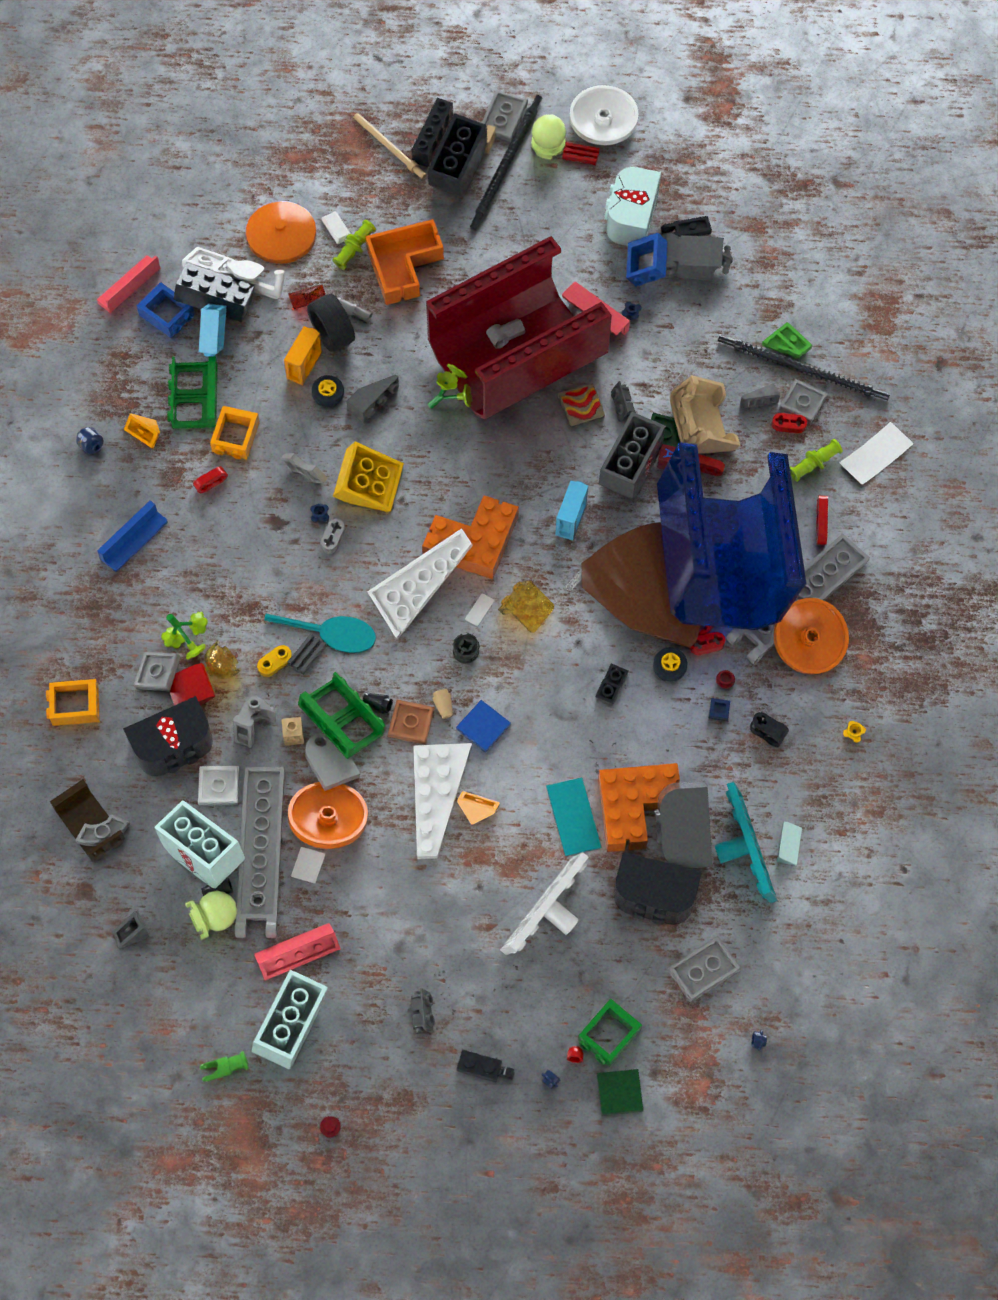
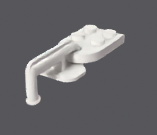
M196 247L182 260L183 267H185L186 263L194 264L254 284L255 293L273 299H278L281 296L284 270L274 272L276 275L275 286L256 281L264 272V267L252 261H235L232 258L200 247Z

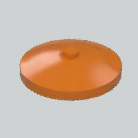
M285 201L269 203L256 210L248 220L246 226L247 243L251 251L264 261L275 264L291 263L304 257L312 249L316 240L315 221L312 215L298 204Z
M803 598L788 605L778 616L774 627V643L779 656L790 668L803 674L815 675L829 671L840 663L848 648L849 632L842 614L832 604L818 598Z
M320 782L307 785L293 796L288 808V823L296 837L310 846L322 849H335L351 844L362 835L368 820V809L363 797L356 790L345 784L324 791Z

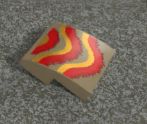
M593 383L558 393L562 409L566 413L570 427L605 417Z

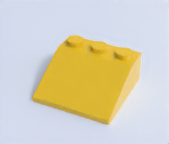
M355 441L346 448L333 497L348 504L391 512L404 463Z

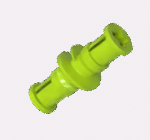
M363 220V225L354 235L348 234L346 236V240H344L346 245L342 248L339 255L332 259L337 267L345 270L347 263L355 256L356 252L363 253L361 246L366 242V236L376 231L375 226L370 221Z
M832 439L831 443L818 449L817 452L815 450L812 452L807 451L805 459L796 466L788 468L789 474L798 482L802 476L812 472L816 467L823 470L824 462L843 452L841 445L836 439Z

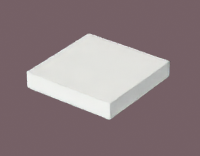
M200 766L198 805H238L239 766Z

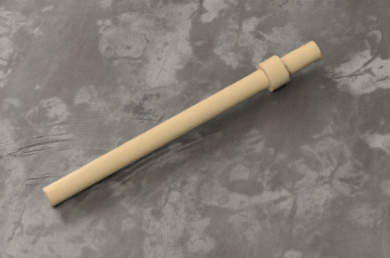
M359 113L354 115V119L407 166L409 171L417 174L422 180L426 178L427 174L419 168V165L414 160H410Z

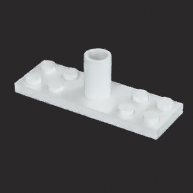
M582 852L569 860L500 951L505 955L516 953L517 951L520 952L527 943L525 939L529 935L532 936L539 928L537 924L543 916L565 935L574 928L579 919L556 901V899L565 888L568 889L574 883L575 879L573 877L585 869L587 866L585 862L589 858L586 854Z

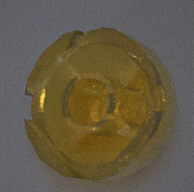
M217 640L205 653V663L207 665L205 669L211 677L215 675L220 679H230L242 669L241 667L237 668L235 665L239 662L226 646L222 648L219 645L222 642Z

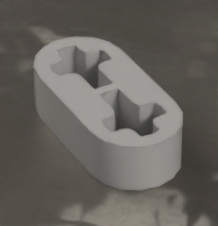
M333 519L328 523L321 539V547L324 552L330 554L338 549L345 533V526L342 520ZM339 526L340 529H337L334 534L333 528ZM332 539L333 545L327 547L326 543H329Z

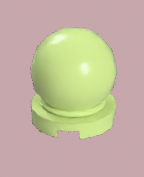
M544 115L536 120L532 127L531 147L537 156L543 159H553V156L563 153L566 141V128L562 120L555 115Z
M209 892L201 898L199 903H195L194 900L185 903L187 908L191 907L192 909L189 915L196 931L202 932L199 936L201 940L209 937V930H225L236 919V903L225 892Z

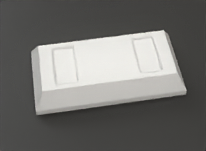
M336 211L321 218L337 245L343 243L346 240V236L351 234Z

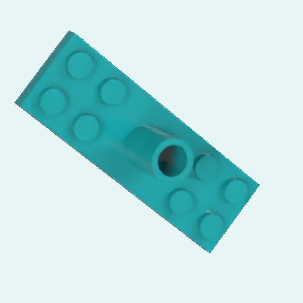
M733 781L727 784L728 791L725 792L729 803L731 802L734 808L732 809V814L735 821L741 826L743 835L716 844L715 849L721 864L750 854L753 864H750V868L757 881L759 880L756 883L759 894L771 904L778 900L742 793Z

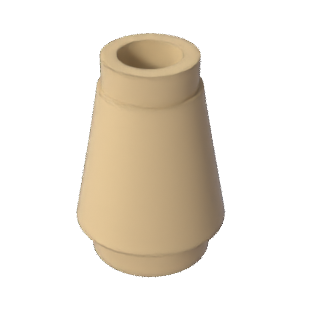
M448 689L434 692L432 700L442 719L452 717L451 693H448Z

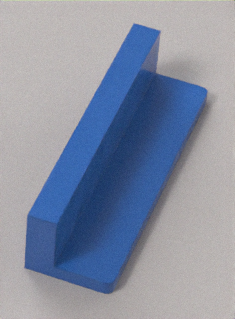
M150 500L97 550L100 560L117 572L168 523V520L157 511L156 505Z

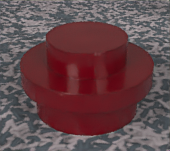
M729 670L720 671L716 676V683L720 688L729 689L735 683V676Z
M325 1117L320 1123V1131L325 1137L333 1138L341 1130L340 1121L336 1117Z

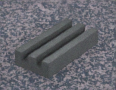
M310 633L289 659L288 665L304 675L326 648V643L321 642L319 638H315ZM319 645V647L315 650V652L311 655V657L307 660L303 667H299L303 663V661L309 656V654L315 648V646Z

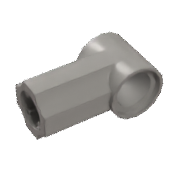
M515 319L502 326L495 324L486 333L495 348H502L509 340L525 334V329L522 321Z

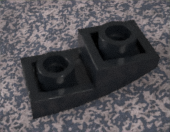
M611 663L595 697L614 704L629 670Z

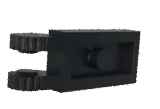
M708 216L674 221V223L662 225L660 228L662 233H672L678 237L681 235L702 236L712 234Z

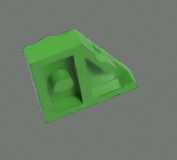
M788 322L762 341L763 347L798 359L812 349V344Z

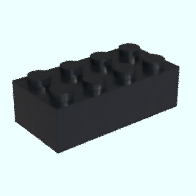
M186 263L176 282L173 300L202 309L207 304L225 305L226 318L242 322L252 302L255 285Z

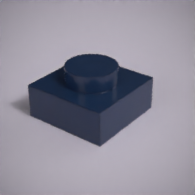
M711 698L708 718L728 721L731 701Z

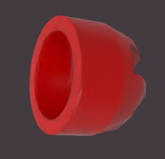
M579 1046L570 1047L567 1052V1060L572 1063L583 1062V1050Z

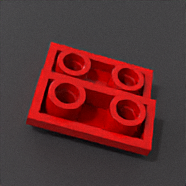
M203 663L190 666L175 673L169 691L174 705L196 696L200 706L216 697Z

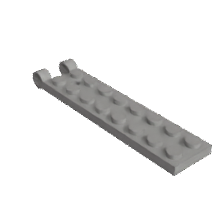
M842 533L741 624L727 635L726 640L734 646L744 635L750 639L757 647L748 654L747 659L755 665L764 654L775 646L774 627L778 616L784 608L803 598H818L825 601L869 561L870 557ZM761 627H768V631H763Z
M245 767L240 847L245 860L239 865L235 924L236 938L247 937V921H266V938H277L284 768ZM255 898H261V903L256 904L254 902Z

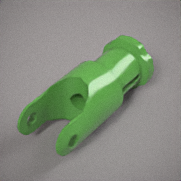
M244 1051L229 1058L225 1056L200 1065L202 1070L218 1067L213 1074L203 1077L202 1080L204 1082L231 1075L233 1071L239 1069H249Z

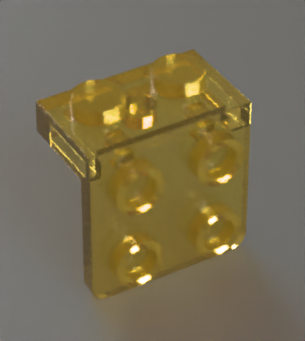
M531 580L518 582L512 588L513 592L501 601L502 605L498 610L503 615L511 613L529 632L533 633L549 616L555 606Z

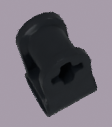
M763 712L756 713L750 724L751 732L773 747H779L789 732L786 725Z

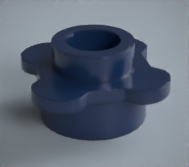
M627 301L625 302V309L622 310V315L629 320L637 319L642 306Z
M326 504L311 506V520L313 522L329 520V515L327 514L329 507Z

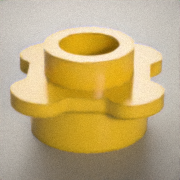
M850 721L848 728L843 731V735L858 743L861 741L862 734L866 732V728L858 722Z

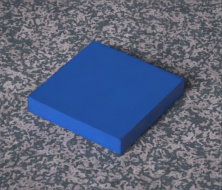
M480 700L457 725L456 730L486 753L511 726V722Z

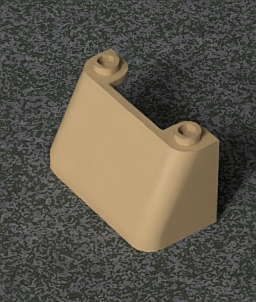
M691 375L671 392L670 404L681 446L685 453L730 452L740 446L738 436L735 433H728L726 435L718 408L726 398L723 383Z

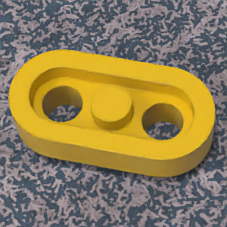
M280 645L262 657L257 663L260 675L271 677L285 667L292 657L290 648ZM284 652L285 655L280 656L279 653ZM269 663L270 666L264 667V664Z

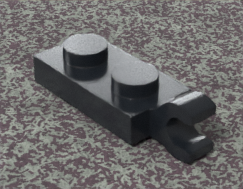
M462 1049L456 1068L458 1072L497 1082L498 1076L508 1080H512L514 1076V1069L501 1067L502 1060Z

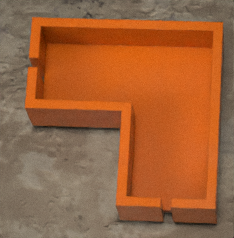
M434 219L366 236V248L386 305L401 302V298L409 300L420 297V284L414 267L444 260V247L438 235Z
M483 495L471 526L435 515L429 528L430 532L427 533L422 545V555L462 528L473 546L456 568L493 579L517 522L519 506L507 502L499 504V500Z
M678 763L599 770L598 782L607 852L625 851L626 840H629V850L647 848L648 837L644 811H655V809H658V797L661 791L669 784L679 783Z

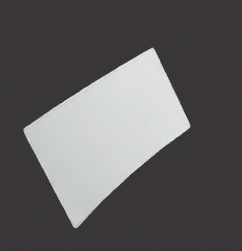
M890 422L869 441L839 463L859 483L864 484L913 445V442Z

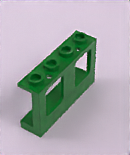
M216 355L208 356V362L176 363L175 357H172V364H169V375L172 376L168 380V388L171 390V395H168V406H171V411H167L168 422H171L173 429L216 427L218 374ZM180 372H202V388L178 389V374ZM180 403H201L202 418L193 421H178L177 405Z
M336 672L333 673L332 680L311 694L305 691L299 696L298 706L346 759H349L383 736L385 729L384 721L372 712L371 707L360 699L359 694L352 690L346 680ZM336 690L348 702V706L329 716L317 704V701ZM361 717L373 729V732L359 742L353 743L341 728L354 719Z

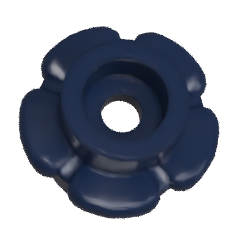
M762 1030L759 1032L753 1031L752 1048H757L760 1051L762 1047L766 1046L767 1035L763 1034Z
M547 1070L545 1074H541L543 1076L542 1082L549 1088L553 1086L558 1087L557 1084L561 1079L553 1072Z

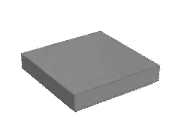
M795 379L781 402L779 410L788 414L803 415L807 419V423L812 424L828 394Z
M145 652L134 687L143 690L170 691L180 656L175 653Z

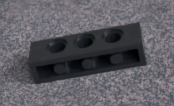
M440 98L436 99L411 150L412 160L418 165L429 167L453 117V102Z

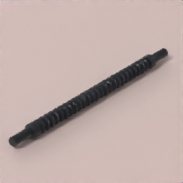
M536 95L531 107L527 108L519 128H517V132H515L505 152L506 154H504L496 173H494L482 197L483 199H481V203H479L475 210L476 215L470 225L471 229L476 230L481 218L486 215L489 209L488 206L491 205L492 199L496 195V191H498L512 163L511 161H513L530 124H532L537 114V108L542 100L540 95Z
M719 335L718 342L732 346L737 351L743 350V353L747 351V354L752 353V356L757 355L758 358L760 356L762 359L767 358V361L772 360V363L776 361L777 365L781 363V366L786 365V368L790 366L792 370L793 368L796 371L801 370V373L804 371L806 375L810 373L811 376L815 375V378L820 377L821 380L824 378L826 382L830 380V383L835 382V385L840 384V387L844 385L845 388L849 387L850 390L855 389V392L859 390L860 394L864 392L866 396L872 395L886 401L890 397L889 393L874 389L872 385L868 384L866 386L865 383L860 384V381L855 382V379L851 381L850 378L845 379V376L840 377V374L837 376L835 372L831 374L830 371L826 372L825 369L821 370L820 367L817 369L816 366L811 367V364L806 365V362L802 364L801 361L797 362L796 359L791 360V357L788 359L786 355L782 357V354L777 355V352L772 353V350L768 352L767 349L762 350V347L757 348V345L753 347V344L743 343V340H734Z

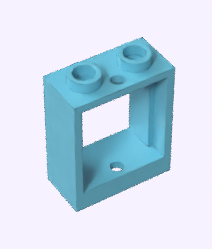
M207 304L201 309L199 352L204 353V356H215V354L224 349L225 305Z
M570 481L556 518V536L574 540L587 505L588 485H585L583 482Z

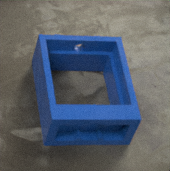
M659 233L628 243L626 279L635 287L666 277L667 240ZM653 252V266L639 270V257Z
M160 282L136 306L139 316L171 338L174 334L179 333L181 328L187 322H190L195 314L193 306L173 300L174 291ZM166 297L182 308L169 323L152 312Z

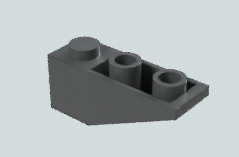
M395 374L357 389L346 401L347 411L363 422L371 418L379 406H383L387 398L398 390V376Z

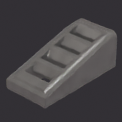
M772 383L743 395L740 407L748 408L778 403L780 393L775 384Z

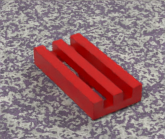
M566 142L562 159L596 165L600 148Z

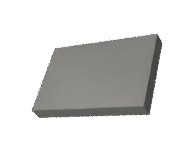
M496 90L482 123L496 127V138L511 142L528 104V99Z
M717 936L669 966L667 970L691 1003L740 972L741 968Z

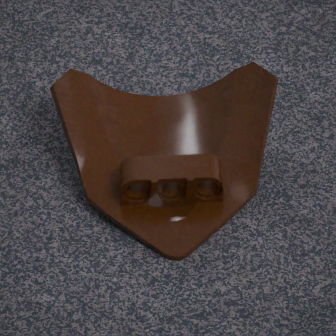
M674 521L650 523L632 529L605 544L581 563L582 588L627 627L682 646L690 647L695 644L705 615L711 589L704 575L692 538Z

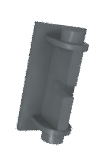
M618 381L611 390V397L614 400L619 422H621L625 417H629L631 412L636 413L633 402H626L632 400L629 387L625 384L621 385V382Z
M420 988V991L413 992V996H411L412 1011H419V1014L412 1015L413 1029L416 1033H424V1030L433 1033V1026L435 1024L431 1008L433 998L430 992Z

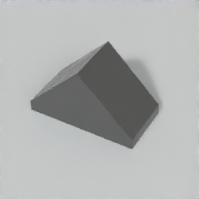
M134 911L113 930L119 949L149 937L139 911Z

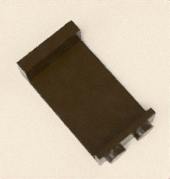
M83 779L50 801L53 809L75 839L84 824H100L109 818ZM119 830L97 846L79 845L93 862L103 858L110 849L119 847L123 840H125L123 832Z

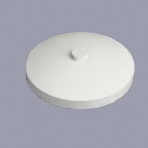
M594 86L585 89L573 100L570 107V123L575 133L585 141L597 145H612L624 141L634 132L638 123V108L633 98L625 91L613 86Z

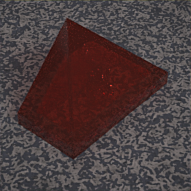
M321 284L291 292L288 295L294 310L307 306L312 301L326 295Z

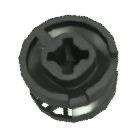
M467 633L465 635L460 634L454 639L453 656L457 661L471 663L477 659L480 644L473 634Z

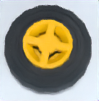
M321 376L312 385L313 399L324 407L335 406L344 396V386L335 376Z
M664 648L654 657V672L664 681H677L687 671L688 662L686 656L677 648Z

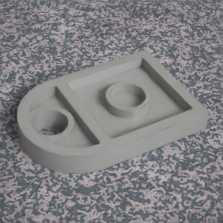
M324 733L316 734L307 741L305 757L324 791L360 777V772L352 758L346 759ZM322 741L325 743V746L319 747L315 743Z

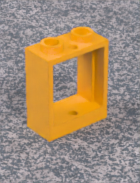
M303 326L284 358L287 379L300 385L305 383L322 353L320 332L316 329Z
M222 406L210 441L212 452L217 455L232 456L235 459H248L260 423L258 413ZM225 422L248 426L242 446L219 441Z
M96 679L49 683V690H46V699L49 702V708H46L47 719H50L53 726L100 722L99 686ZM88 690L89 711L56 713V693Z

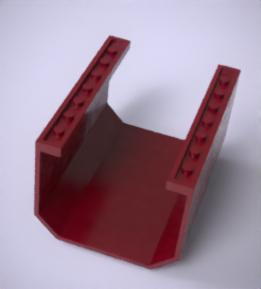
M552 236L426 301L428 341L436 360L444 372L452 373L447 367L450 364L456 366L467 375L466 379L457 377L456 389L459 393H462L465 384L470 386L472 395L470 408L476 416L483 419L491 417L608 353L612 315L605 305L600 302L574 316L559 297L552 279V258L561 253V248ZM515 319L521 320L525 334L509 340L502 348H495L486 333L487 330L495 324L502 326Z

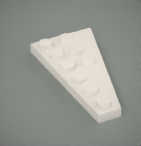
M462 528L367 591L397 639L473 546Z
M472 743L413 746L417 859L438 858Z

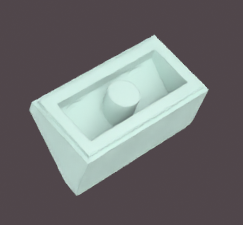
M786 821L783 822L777 862L797 865L802 833L801 827Z

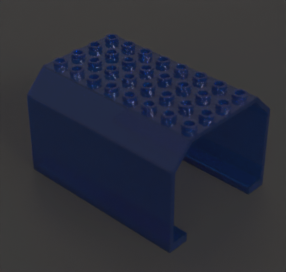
M678 443L657 482L670 612L682 624L758 630L781 622L807 584L788 454L769 452L767 459L770 478L761 493L735 501L703 497L697 444Z

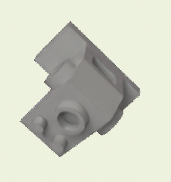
M256 695L247 700L239 715H235L233 719L234 742L252 748L255 743L254 723L259 720L275 723V707H270L264 699H260Z

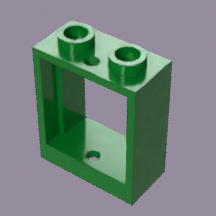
M610 998L579 1034V1045L588 1052L590 1050L596 1055L595 1059L602 1065L607 1064L610 1067L641 1031L642 1024ZM607 1012L630 1031L611 1054L607 1053L587 1036Z

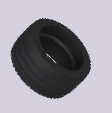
M332 293L324 295L307 305L312 326L320 332L321 342L329 351H337L355 340L351 321L340 301Z

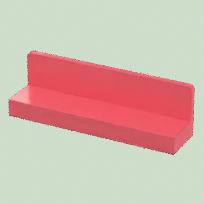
M146 255L97 299V303L109 313L114 311L161 269L158 257L154 256L151 258Z
M576 281L562 293L564 299L582 312L602 302L612 315L610 332L614 335H618L620 332L625 335L629 331L630 320Z
M327 923L259 951L254 956L266 981L338 951L340 946L330 923Z

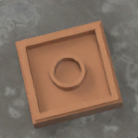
M396 700L388 737L426 745L435 710L434 707Z

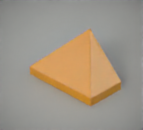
M132 413L129 415L123 429L151 448H154L160 434L156 420Z
M462 791L457 800L471 825L495 814L500 802Z

